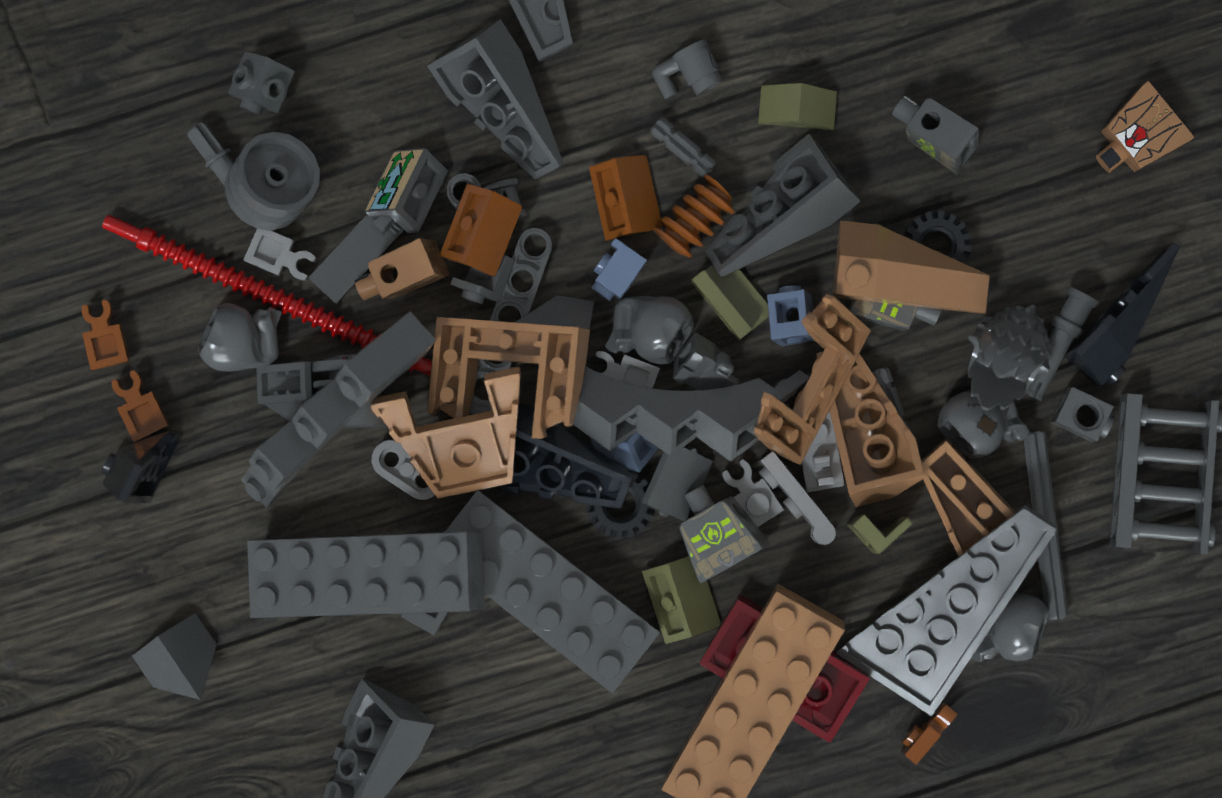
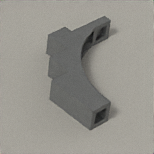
M411 312L407 313L345 363L333 381L305 402L288 424L256 449L248 461L251 466L241 479L245 484L247 493L254 500L260 501L266 508L276 501L293 478L342 428L390 384L426 355L436 339Z

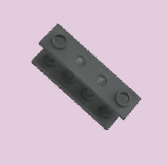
M1127 393L1120 395L1109 546L1131 548L1132 540L1136 541L1138 537L1192 541V553L1208 554V547H1213L1215 542V525L1210 524L1216 439L1217 432H1222V410H1219V401H1205L1203 403V412L1148 408L1147 404L1142 403L1143 395ZM1146 423L1202 427L1200 450L1145 446L1144 442L1139 441L1140 426H1145ZM1143 461L1199 465L1197 488L1142 484L1141 480L1136 479L1137 464H1142ZM1140 499L1196 503L1194 526L1139 522L1138 518H1133L1135 502L1139 503Z

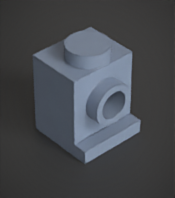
M616 238L611 244V248L616 252L613 256L606 252L594 269V272L599 276L591 289L608 301L613 296L621 300L647 262L645 258Z
M785 286L779 288V293L767 295L771 340L780 346L815 341L801 323L808 313L813 312V301L810 293L801 289V286ZM798 310L799 320L790 321L791 313Z

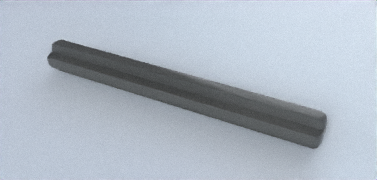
M1043 431L1030 432L1023 440L1032 510L1057 525L1046 434ZM1057 529L1038 557L1043 601L1049 610L1048 620H1059L1068 616Z

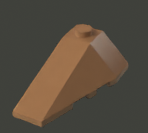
M840 221L833 297L986 314L990 275L883 226Z
M823 352L816 353L817 358L820 357ZM859 353L830 408L848 492L855 507L894 498L925 478L915 437L907 428L896 408L888 399Z

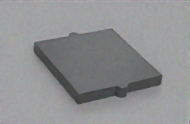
M690 446L687 448L682 447L671 456L663 452L642 503L658 509L659 514L664 517L671 515L682 521H687L692 509L684 496L704 484L713 461L697 454L696 449Z

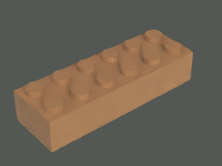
M777 583L666 774L661 790L675 798H747L845 631V621Z

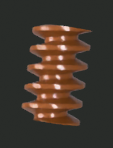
M708 174L704 175L708 188L700 184L693 186L697 199L690 195L683 197V202L687 209L677 205L672 208L676 220L666 216L661 219L665 231L656 227L653 228L655 233L670 248L690 259L693 255L688 245L692 243L702 247L704 244L699 234L702 232L712 237L714 235L710 226L712 221L721 226L725 224L720 212L723 210L732 215L736 213L731 204L732 197Z

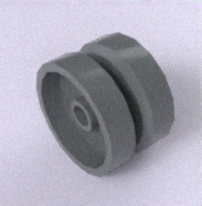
M277 132L257 135L245 144L239 156L232 164L225 178V195L230 208L245 223L254 228L265 230L284 228L295 221L312 200L319 187L320 169L315 155L304 142L295 137Z

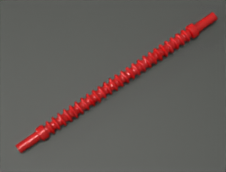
M109 214L103 221L102 228L136 243V248L144 252L152 250L155 257L162 254L164 261L169 260V258L173 259L175 266L182 263L183 269L187 270L190 267L193 269V274L202 272L204 279L210 276L213 278V283L223 282L222 286L224 288L230 285L233 292L243 291L242 295L244 297L250 294L253 301L261 299L263 306L270 303L273 308H281L283 315L290 312L293 319L301 317L303 324L310 321L312 328L321 326L323 333L330 330L332 337H336L337 334L341 335L343 342L350 339L352 346L358 343L362 345L361 349L363 350L382 334L374 335L373 329L365 331L362 324L356 327L353 320L345 322L343 315L336 318L333 311L325 313L323 306L316 309L314 308V302L305 304L303 297L296 300L294 299V293H290L289 296L285 295L283 288L276 291L274 284H270L269 287L265 286L263 279L256 282L254 275L248 278L243 270L236 273L234 266L228 269L223 261L217 264L214 257L208 260L203 252L197 255L194 248H191L189 251L186 250L185 244L177 246L175 239L168 242L165 235L158 237L157 232L151 228L144 227L140 229ZM422 357L407 371L412 372L415 369L431 377L432 360Z

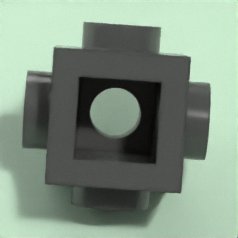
M245 51L239 67L233 74L228 94L242 100L239 107L252 113L261 115L263 109L278 113L281 104L286 99L287 89L295 71L268 57Z

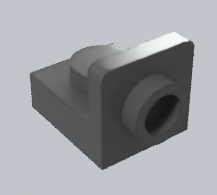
M504 255L495 276L487 275L470 267L465 281L453 277L450 285L463 290L461 297L472 302L483 304L484 298L499 303L515 260Z

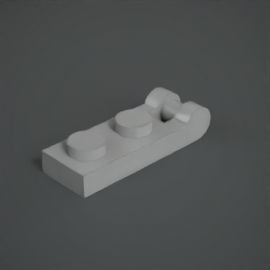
M773 451L768 453L759 461L764 467L759 471L760 475L772 489L777 486L781 488L788 497L783 501L784 505L796 519L801 516L806 519L811 526L810 536L815 543L822 545L831 543L836 535L834 526Z

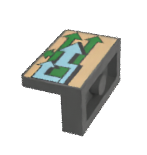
M426 148L396 150L392 153L364 211L369 216L389 215L407 233H418L448 170Z

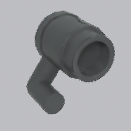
M706 39L680 50L670 59L655 66L652 70V75L665 100L678 94L670 75L679 70L688 86H692L696 96L709 91L723 82L719 74L720 69L709 49Z

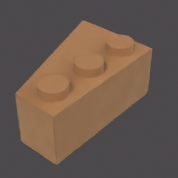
M947 437L921 460L925 474L923 480L958 556L1015 513L1014 509Z

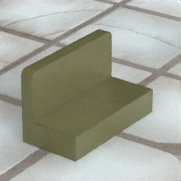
M711 265L691 281L693 286L738 341L769 317L768 304L740 269L721 277L715 267Z
M857 514L846 525L872 553L880 554L910 527L913 522L909 517H899L881 533L865 515Z
M689 556L642 571L665 644L699 635L721 625L708 582L705 581L700 584Z

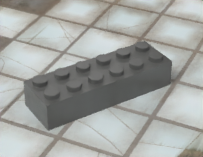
M477 490L444 533L482 531L484 594L613 694L660 634V631L484 493Z
M482 531L247 541L250 618L461 612L485 609Z

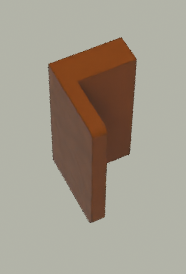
M645 155L614 158L589 167L605 241L623 238L635 233L654 231V227L662 228L648 160Z
M467 184L440 256L475 268L487 275L495 276L522 206L492 190Z

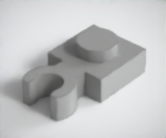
M257 228L244 261L278 276L281 275L285 266L289 268L290 273L295 278L307 281L309 276L299 272L297 265L302 259H308L315 263L317 258L308 251L291 252L295 243L294 240L271 230Z
M597 351L595 357L603 359L607 363L606 371L600 374L621 382L653 388L660 368L624 355L621 365L614 363L611 355L606 352Z
M741 460L739 464L744 470V475L741 479L734 480L727 470L722 472V476L728 485L737 487L740 493L733 498L736 499L757 527L784 511L764 478L756 483L752 482L751 467L745 460Z

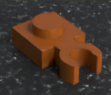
M102 300L103 314L96 318L92 316L89 305H82V316L92 326V331L82 333L92 371L130 362L122 325L110 326L109 321L113 316V307L108 300Z
M133 370L129 372L133 379L131 389L124 390L117 379L111 383L114 392L124 397L127 402L117 409L133 442L136 443L169 427L170 424L155 393L151 391L145 395L142 394V377L137 371Z
M942 703L927 723H924L921 728L915 725L902 740L905 747L901 752L917 765L939 739L942 731L955 719L957 713Z

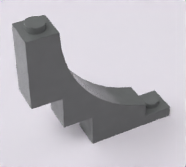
M585 366L582 389L573 425L609 451L637 432L669 456L697 437L732 461L759 441L754 433V429L759 418L764 392L773 395L789 409L793 410L797 395L805 388L810 377L799 370L788 379L778 382L775 388L757 378L725 388L702 391H672L646 388L621 382Z

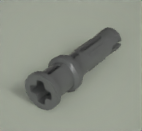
M1069 287L1067 290L1069 296L1059 315H1054L1051 320V325L1054 328L1048 338L1052 344L1050 351L1053 358L1049 360V371L1045 374H1037L1025 393L1039 401H1042V397L1073 339H1078L1079 336L1083 335L1084 330L1082 327L1092 308H1097L1100 303L1072 287Z

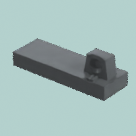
M366 214L308 278L338 305L355 286V280L364 276L369 271L368 262L383 256L405 230L389 215L369 216Z

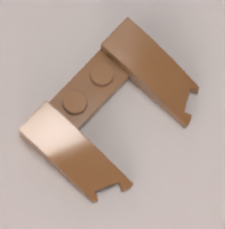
M828 294L823 297L822 302L813 312L808 313L801 321L809 335L824 351L814 362L812 374L805 388L797 395L793 410L789 409L773 395L764 392L759 418L754 429L755 435L766 447L775 454L801 465L871 332L866 325L835 297Z
M437 317L427 413L436 415L441 409L454 419L469 416L479 360L539 364L532 438L542 439L546 437V428L560 422H564L566 427L572 426L582 389L590 330L580 327Z

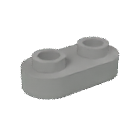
M388 440L376 446L372 453V466L380 476L415 499L427 500L435 496L429 486L420 488L417 485L416 479L420 474L410 462V456L400 443ZM390 452L396 453L399 457V462L394 467H389L385 463V456Z

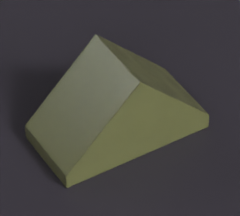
M804 83L761 85L758 124L834 130L837 92Z

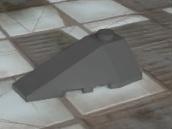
M501 19L478 31L427 65L446 96L456 106L464 105L476 117L474 123L480 129L485 130L488 128L502 141V149L533 179H537L564 164L522 52Z
M810 134L806 135L779 157L771 167L775 171L763 188L758 185L750 194L753 198L752 202L742 214L732 216L705 250L721 277L831 226L861 202L847 179Z
M361 679L344 714L342 724L347 726L342 747H336L333 759L337 760L338 764L334 780L326 784L323 798H384L419 757L435 724L415 704L369 680Z

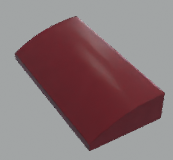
M739 594L699 664L723 678L763 608ZM832 651L792 720L831 743L869 682L870 676L837 655L835 651Z

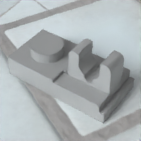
M830 411L801 463L806 493L844 486L838 444Z

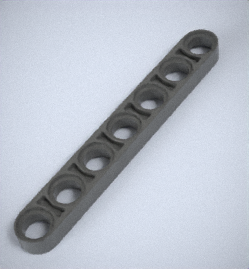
M531 228L527 229L520 236L512 257L515 260L500 302H496L490 321H499V313L502 309L509 306L518 309L521 318L530 313L552 252V242L547 232L542 229ZM533 235L541 236L546 241L544 253L536 257L530 256L524 249L526 239ZM527 271L532 275L534 282L530 290L518 292L512 287L511 281L515 273ZM479 360L476 381L485 378L487 373L510 369L512 362L504 361L500 364H493L489 360ZM473 393L469 414L493 411L490 399L480 400Z

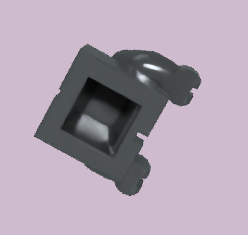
M696 332L674 359L673 379L681 384L685 383L691 386V391L718 389L720 386L725 388L738 385L739 379L731 375L734 370L731 358L713 342Z

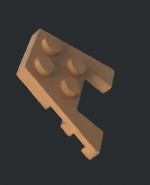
M519 367L485 374L484 382L493 411L417 426L406 391L376 397L371 402L372 411L377 417L380 416L388 426L389 434L396 443L402 445L411 458L410 462L437 498L512 483L521 373Z

